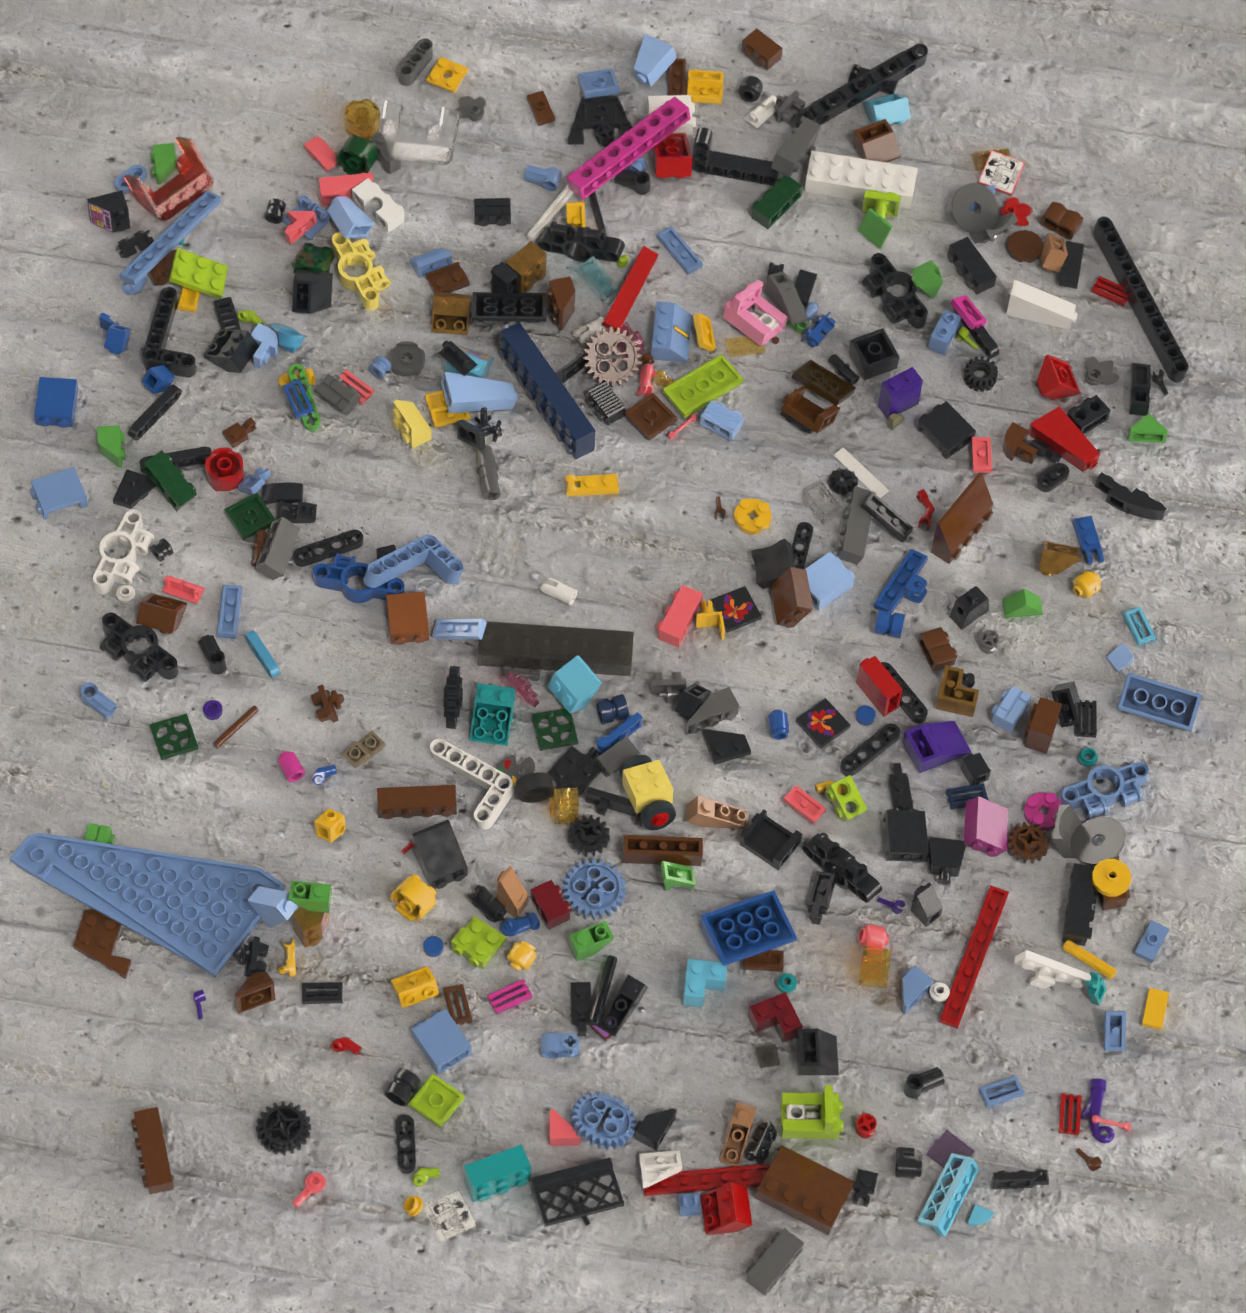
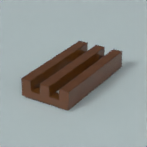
M463 984L443 988L449 1014L456 1025H463L465 1022L472 1023ZM456 990H460L467 1017L462 1015ZM451 991L459 1019H456L449 995Z

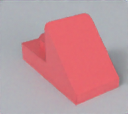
M288 211V218L292 224L284 231L286 241L292 245L317 223L316 213L314 211Z

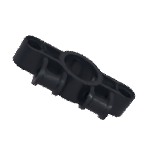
M552 221L550 227L543 229L537 243L538 247L543 251L566 254L569 258L583 263L591 262L593 259L618 262L625 247V243L621 239L608 237L604 229L595 230L588 226L585 228L579 226L572 227L571 224L563 225L558 224L556 221Z
M876 253L872 255L869 267L871 274L862 280V285L867 287L871 297H881L884 303L882 311L888 314L893 324L907 319L912 327L916 329L923 328L926 324L928 310L915 294L916 286L912 281V276L908 273L897 271L884 254ZM895 284L906 287L908 292L910 291V294H906L904 297H896L888 292L886 288Z
M112 612L106 613L102 617L103 631L107 637L100 645L101 651L109 653L115 661L124 656L125 660L131 664L129 671L140 676L143 682H147L156 672L169 680L177 677V659L159 646L158 637L154 630L143 625L132 626ZM137 638H146L150 643L154 644L153 647H150L143 654H135V652L127 649L128 644Z
M817 833L802 845L804 853L823 868L825 872L836 873L835 884L837 886L849 889L865 903L882 891L881 884L868 873L867 866L863 863L860 864L855 856L840 847L839 843L830 840L826 833Z

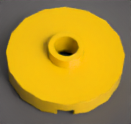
M1117 859L1100 861L1092 873L1093 885L1098 889V892L1108 897H1117L1126 892L1132 880L1128 866Z

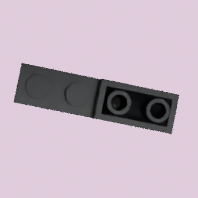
M1102 472L1097 477L1095 487L1107 495L1106 502L1137 517L1163 520L1167 508L1162 503L1149 497L1146 492L1140 491L1137 488L1130 492L1127 487L1120 485L1111 476L1105 475Z

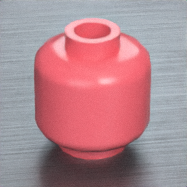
M867 924L864 928L860 929L858 942L866 950L881 951L884 946H887L889 935L886 934L883 926Z

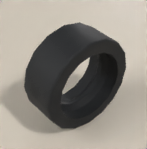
M543 772L522 776L516 781L518 799L526 803H535L548 799L554 794L552 777Z

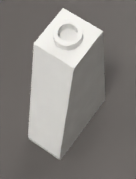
M1014 280L1006 315L1070 330L1071 324L1076 323L1078 313L1075 312V304Z

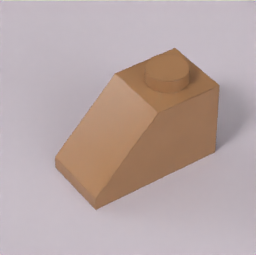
M1047 233L1040 258L1042 267L1047 271L1059 273L1068 255L1065 241L1063 238Z

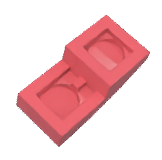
M318 135L303 145L312 159H316L325 172L338 165L336 153Z

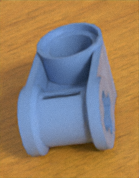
M548 1032L541 1036V1056L545 1058H572L577 1056L580 1051L579 1038L574 1033Z

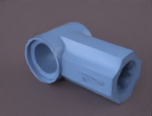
M528 165L525 170L524 180L540 184L548 191H556L562 177V172L555 167L543 169Z
M85 683L81 687V701L84 705L92 707L106 719L114 714L117 704L101 693L95 684ZM87 693H93L94 695H93V696H86L85 694H87Z

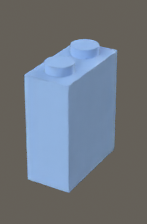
M831 552L805 569L807 571L812 605L818 611L847 592L854 585L855 577L850 569H846L840 558L834 556Z

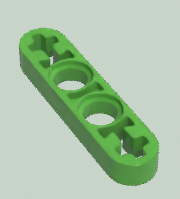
M293 364L288 370L290 381L297 380L294 371L298 370L300 372V381L303 386L307 387L306 394L315 412L312 414L315 425L311 426L308 415H311V413L305 417L302 416L303 424L306 430L315 432L320 428L321 422L306 372L301 364ZM298 393L302 404L305 403L302 394Z

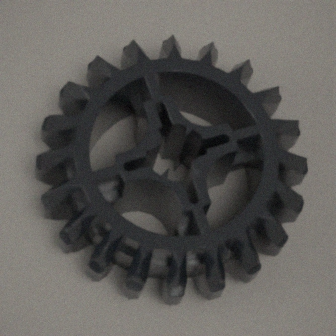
M284 1101L281 1102V1106L274 1102V1108L267 1106V1112L261 1111V1118L257 1119V1139L261 1140L262 1147L267 1145L268 1152L274 1149L275 1155L279 1151H282L284 1156L286 1151H290L293 1155L294 1148L300 1151L301 1144L306 1145V1138H310L311 1124H308L310 1118L306 1116L305 1110L300 1111L299 1105L293 1108L292 1102L288 1106L285 1105ZM277 1118V1122L267 1129L269 1123ZM281 1123H282V1125L284 1126V1128L286 1129V1133H285V1131L283 1130V1128L281 1127ZM297 1128H300L297 1135L293 1138H290L291 1133L296 1131Z

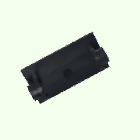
M140 230L134 234L133 238L120 240L118 242L119 245L115 249L116 251L121 250L119 252L120 257L127 259L136 254L135 246H138L139 250L142 251L154 242L153 238L148 237L150 230L145 232Z
M446 340L443 342L442 346L444 348L438 354L463 376L467 375L477 366V363L452 341L448 342Z
M478 885L474 889L476 893L467 895L472 904L479 908L488 920L493 923L505 920L503 916L507 913L506 907L497 898L490 902L489 900L493 894L485 886Z
M771 1121L768 1124L762 1122L761 1125H758L753 1139L759 1142L750 1143L746 1152L747 1160L754 1161L756 1159L759 1165H762L765 1159L768 1158L769 1149L777 1137V1130Z

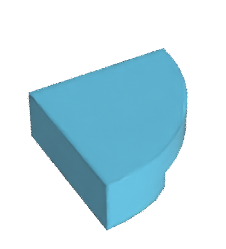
M975 1204L967 1225L978 1226L991 1220L994 1212Z

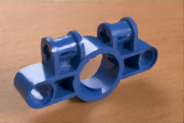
M337 553L333 565L317 564L313 569V580L317 587L340 591L347 600L354 603H364L372 598L386 600V595L405 593V584L399 578H394L376 588L368 587L361 591L350 589L346 585L349 582V578L356 575L364 577L368 567L366 563H356L355 556L351 558Z

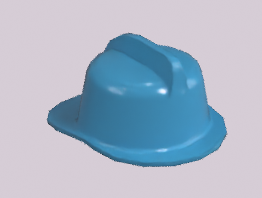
M278 323L270 324V327L277 331L278 344L285 351L295 353L297 348L301 347L304 337H308L289 326Z

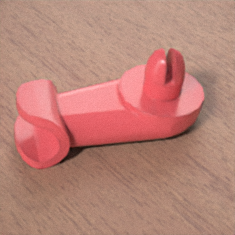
M644 364L640 369V389L636 391L637 395L644 394L647 397L653 393V386L650 385L651 377L656 376V371L652 364Z

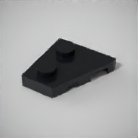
M126 470L113 498V504L132 509L141 499L147 497L149 491L156 486L147 475Z
M709 729L702 730V735L714 765L751 755V749L744 734Z

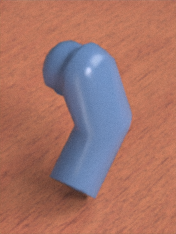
M144 276L135 286L128 282L123 283V292L127 295L141 292L147 282V278Z
M809 302L805 309L808 320H812L818 312V305L814 302Z

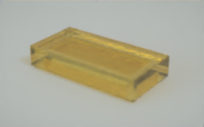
M748 336L726 339L729 358L765 353L766 351L765 344L761 347Z

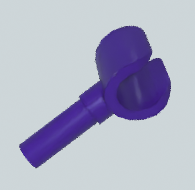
M880 897L877 902L891 907L895 914H901L903 911L897 905L900 907H905L906 905L903 900H897L895 903Z
M199 990L193 994V999L197 1007L198 1019L200 1020L203 1019L201 1002L205 1001L206 997L203 990Z

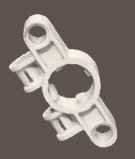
M134 509L127 511L117 531L107 534L101 540L99 545L101 562L93 575L94 588L97 593L102 595L109 593L115 582L122 585H132V578L139 571V566L135 564L137 554L147 555L148 547L155 540L153 534L142 529L143 522L140 511ZM122 544L131 549L125 558L118 560L109 558L105 554L111 546Z

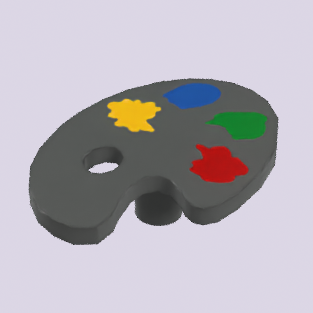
M510 755L499 762L496 769L511 777L516 789V781L519 778L534 773L535 762L532 758L527 757L521 764L517 765L516 756ZM521 769H525L523 775H521ZM504 784L500 788L505 789L509 784Z

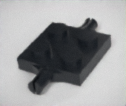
M573 746L566 751L547 772L557 785L552 797L554 796L556 799L564 791L577 799L602 771L591 760L598 753L597 749L592 747L586 755L579 752Z

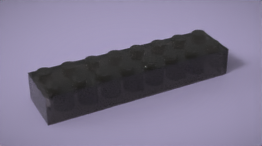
M486 621L487 624L482 640H479L478 666L503 667L507 665L511 666V668L521 667L558 671L579 655L594 674L631 676L634 632Z

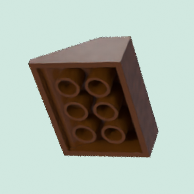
M980 472L936 525L931 553L948 564L953 559L957 560L959 558L962 548L964 546L967 547L971 543L972 536L978 534L983 527L984 521L988 522L993 515V501L984 477Z
M781 1145L757 1190L755 1199L829 1235L855 1181Z

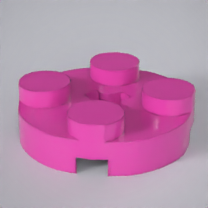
M1036 793L1027 799L1024 817L1028 824L1033 822L1035 827L1040 825L1041 831L1052 830L1055 828L1056 823L1055 814L1062 803L1054 793ZM1041 808H1045L1048 810L1047 815H1044L1043 812H1039Z

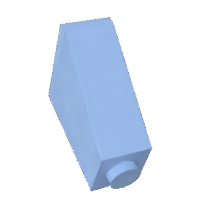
M645 34L634 66L636 79L639 83L651 87L677 58L673 46Z
M336 196L331 201L328 213L344 238H366L375 223L347 196Z
M261 886L247 900L268 927L271 928L287 921L298 907V905L289 901L288 892Z

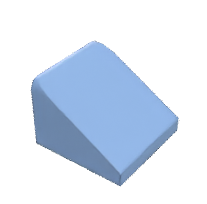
M1123 643L1112 651L1106 659L1118 672L1133 663L1134 655Z

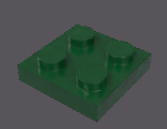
M258 493L224 509L225 514L243 541L256 535L258 530L270 528L272 522L275 521V518Z

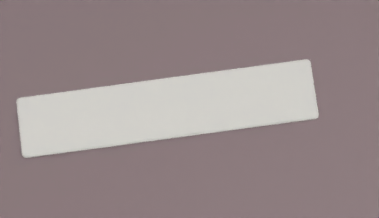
M845 448L840 449L834 454L849 471H854L856 477L869 490L875 492L879 498L889 492Z

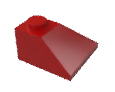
M1047 354L1037 379L1040 394L1052 400L1080 394L1081 392L1070 364Z

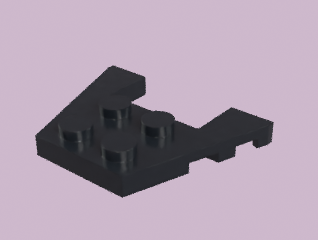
M618 96L582 97L570 135L568 136V145L584 144L583 129H597L602 124H609L613 128H620L621 136L626 131H629L632 128V124L628 121Z

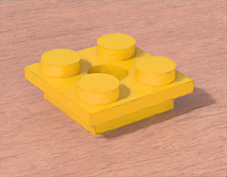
M440 57L428 75L426 82L455 93L469 68ZM450 75L451 77L445 78L443 76Z

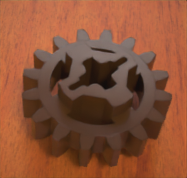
M1023 822L1022 827L1017 824L1015 830H1010V836L1007 838V849H1012L1010 855L1016 854L1017 861L1022 858L1024 864H1026L1027 860L1034 864L1035 859L1041 861L1042 856H1046L1050 846L1048 843L1050 838L1045 836L1046 830L1040 831V825L1033 827V822H1031L1027 826Z

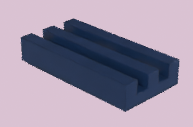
M984 783L946 790L950 810L963 808L966 802L978 796L988 800ZM979 790L982 791V792H978V793H973V794L968 793V794H964V795H961V796L952 797V795H956V794L967 793V792H973V791H979Z

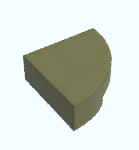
M893 413L889 416L887 427L894 430L905 420V417L900 413Z

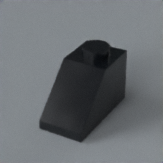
M1075 681L1056 685L1051 693L1055 702L1062 703L1059 714L1061 727L1080 724V698Z
M696 683L683 690L674 711L678 712L679 716L684 719H691L708 699L712 691Z
M672 1108L646 1115L643 1121L639 1120L635 1126V1140L657 1151L676 1119L677 1110Z

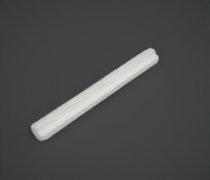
M568 184L526 236L528 240L534 242L543 229L546 228L574 193L569 189Z

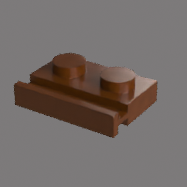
M459 261L425 274L433 293H451L470 286V281L464 270L460 267Z

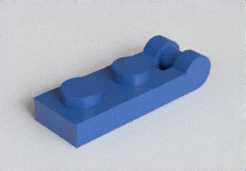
M638 712L633 716L630 715L624 720L622 725L614 727L607 737H600L597 740L598 755L603 754L626 736L629 737L642 726L643 717Z

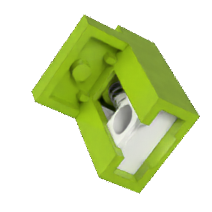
M824 1085L823 1093L782 1092L781 1138H839L840 1132H843L844 1122L840 1120V1113H843V1101H839V1093H833V1085ZM798 1113L801 1117L794 1118L791 1114Z

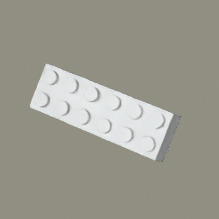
M811 151L805 192L863 201L865 190H877L882 193L894 192L901 195L899 207L911 209L918 168Z

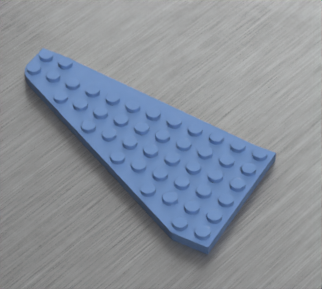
M43 833L28 836L9 858L11 863L26 873L200 967L214 978L262 919L247 901L259 886L280 891L286 889L285 884L257 867Z

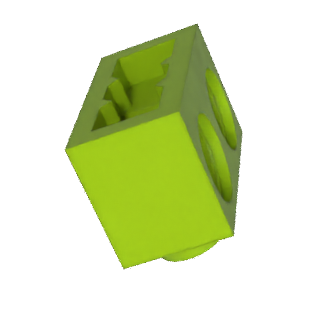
M851 775L843 777L825 787L827 790L826 796L829 801L833 802L835 814L842 822L868 810ZM838 785L843 788V795L837 792ZM847 803L852 806L851 813L846 810Z

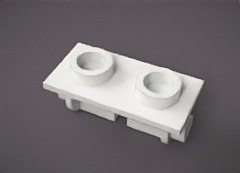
M774 95L768 96L744 120L758 129L777 111L774 109L777 98Z

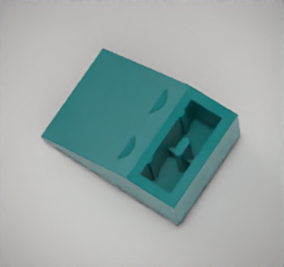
M477 683L469 741L508 746L517 689Z

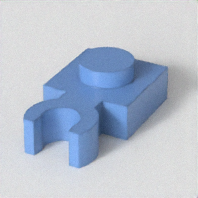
M262 467L256 469L254 475L249 474L237 485L240 492L256 493L265 484L264 480L271 476L270 471L266 469L263 472Z

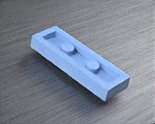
M437 619L432 637L449 640H482L487 622L483 619Z

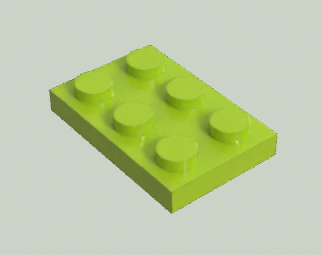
M177 248L174 254L169 281L221 299L228 266Z

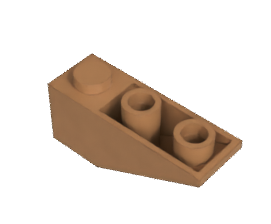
M697 796L686 804V822L700 827L744 829L748 827V810Z
M509 866L497 878V898L506 907L507 913L518 918L528 905L529 895L513 868Z
M740 1101L736 1103L720 1162L735 1167L741 1165L757 1106Z

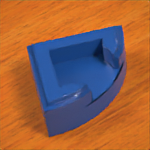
M101 313L99 317L100 327L108 330L109 326L119 324L118 322L114 323L109 319L110 316L105 313Z

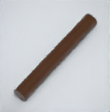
M253 705L212 743L213 746L218 749L248 722L259 709Z

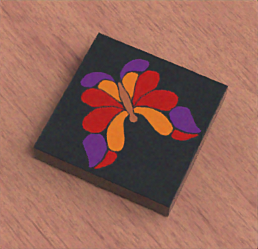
M746 586L711 599L714 610L716 612L722 611L727 633L759 621L762 618Z
M826 698L796 719V723L820 749L850 728V723Z

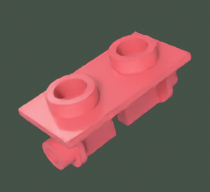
M170 575L164 579L165 586L162 592L198 604L205 588Z

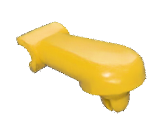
M305 369L309 385L315 384L316 378L313 370ZM284 373L279 377L278 381L281 387L291 383L288 373ZM294 373L297 380L300 379L299 373Z
M294 938L291 939V944L282 942L283 948L287 953V965L281 966L278 969L280 974L289 973L290 977L296 974V946Z

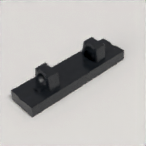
M588 787L585 802L597 805V814L605 816L607 809L636 817L635 825L642 827L641 812L635 813L629 798Z

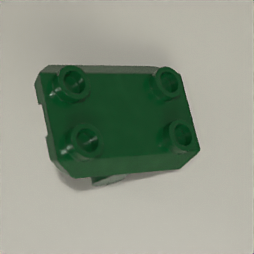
M304 243V247L300 249L291 263L292 267H294L293 273L295 274L297 269L330 273V265L335 258L332 248L326 246L317 247L312 243Z

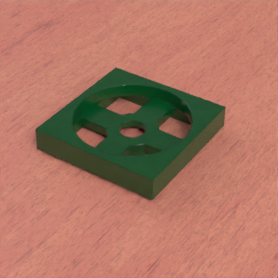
M565 708L532 714L540 751L578 744L572 713H569ZM564 716L568 719L569 724L560 725L557 723L556 717ZM548 719L550 725L539 729L541 720ZM557 727L559 731L554 733L551 729ZM571 732L570 736L562 741V733ZM549 735L553 738L554 742H549L545 740L542 736Z
M187 714L149 724L161 760L198 750V744ZM182 723L187 727V730L176 731L174 724ZM166 727L168 731L167 736L158 738V731ZM171 735H177V740H171ZM190 737L188 744L182 748L181 741ZM162 745H172L174 750H167Z

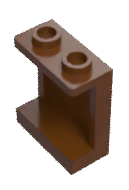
M805 386L795 389L791 394H787L782 401L784 405L781 411L816 433L833 424L840 410V407L835 405L824 410L805 398Z

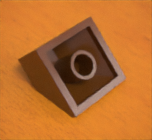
M258 972L251 975L235 993L238 1014L276 1000L274 982L267 972Z

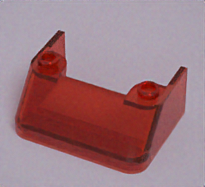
M179 136L175 138L184 153L176 161V168L180 174L154 193L149 186L143 184L140 177L127 174L123 176L136 200L158 220H169L203 193L210 190L214 184L212 174L193 140L190 138Z

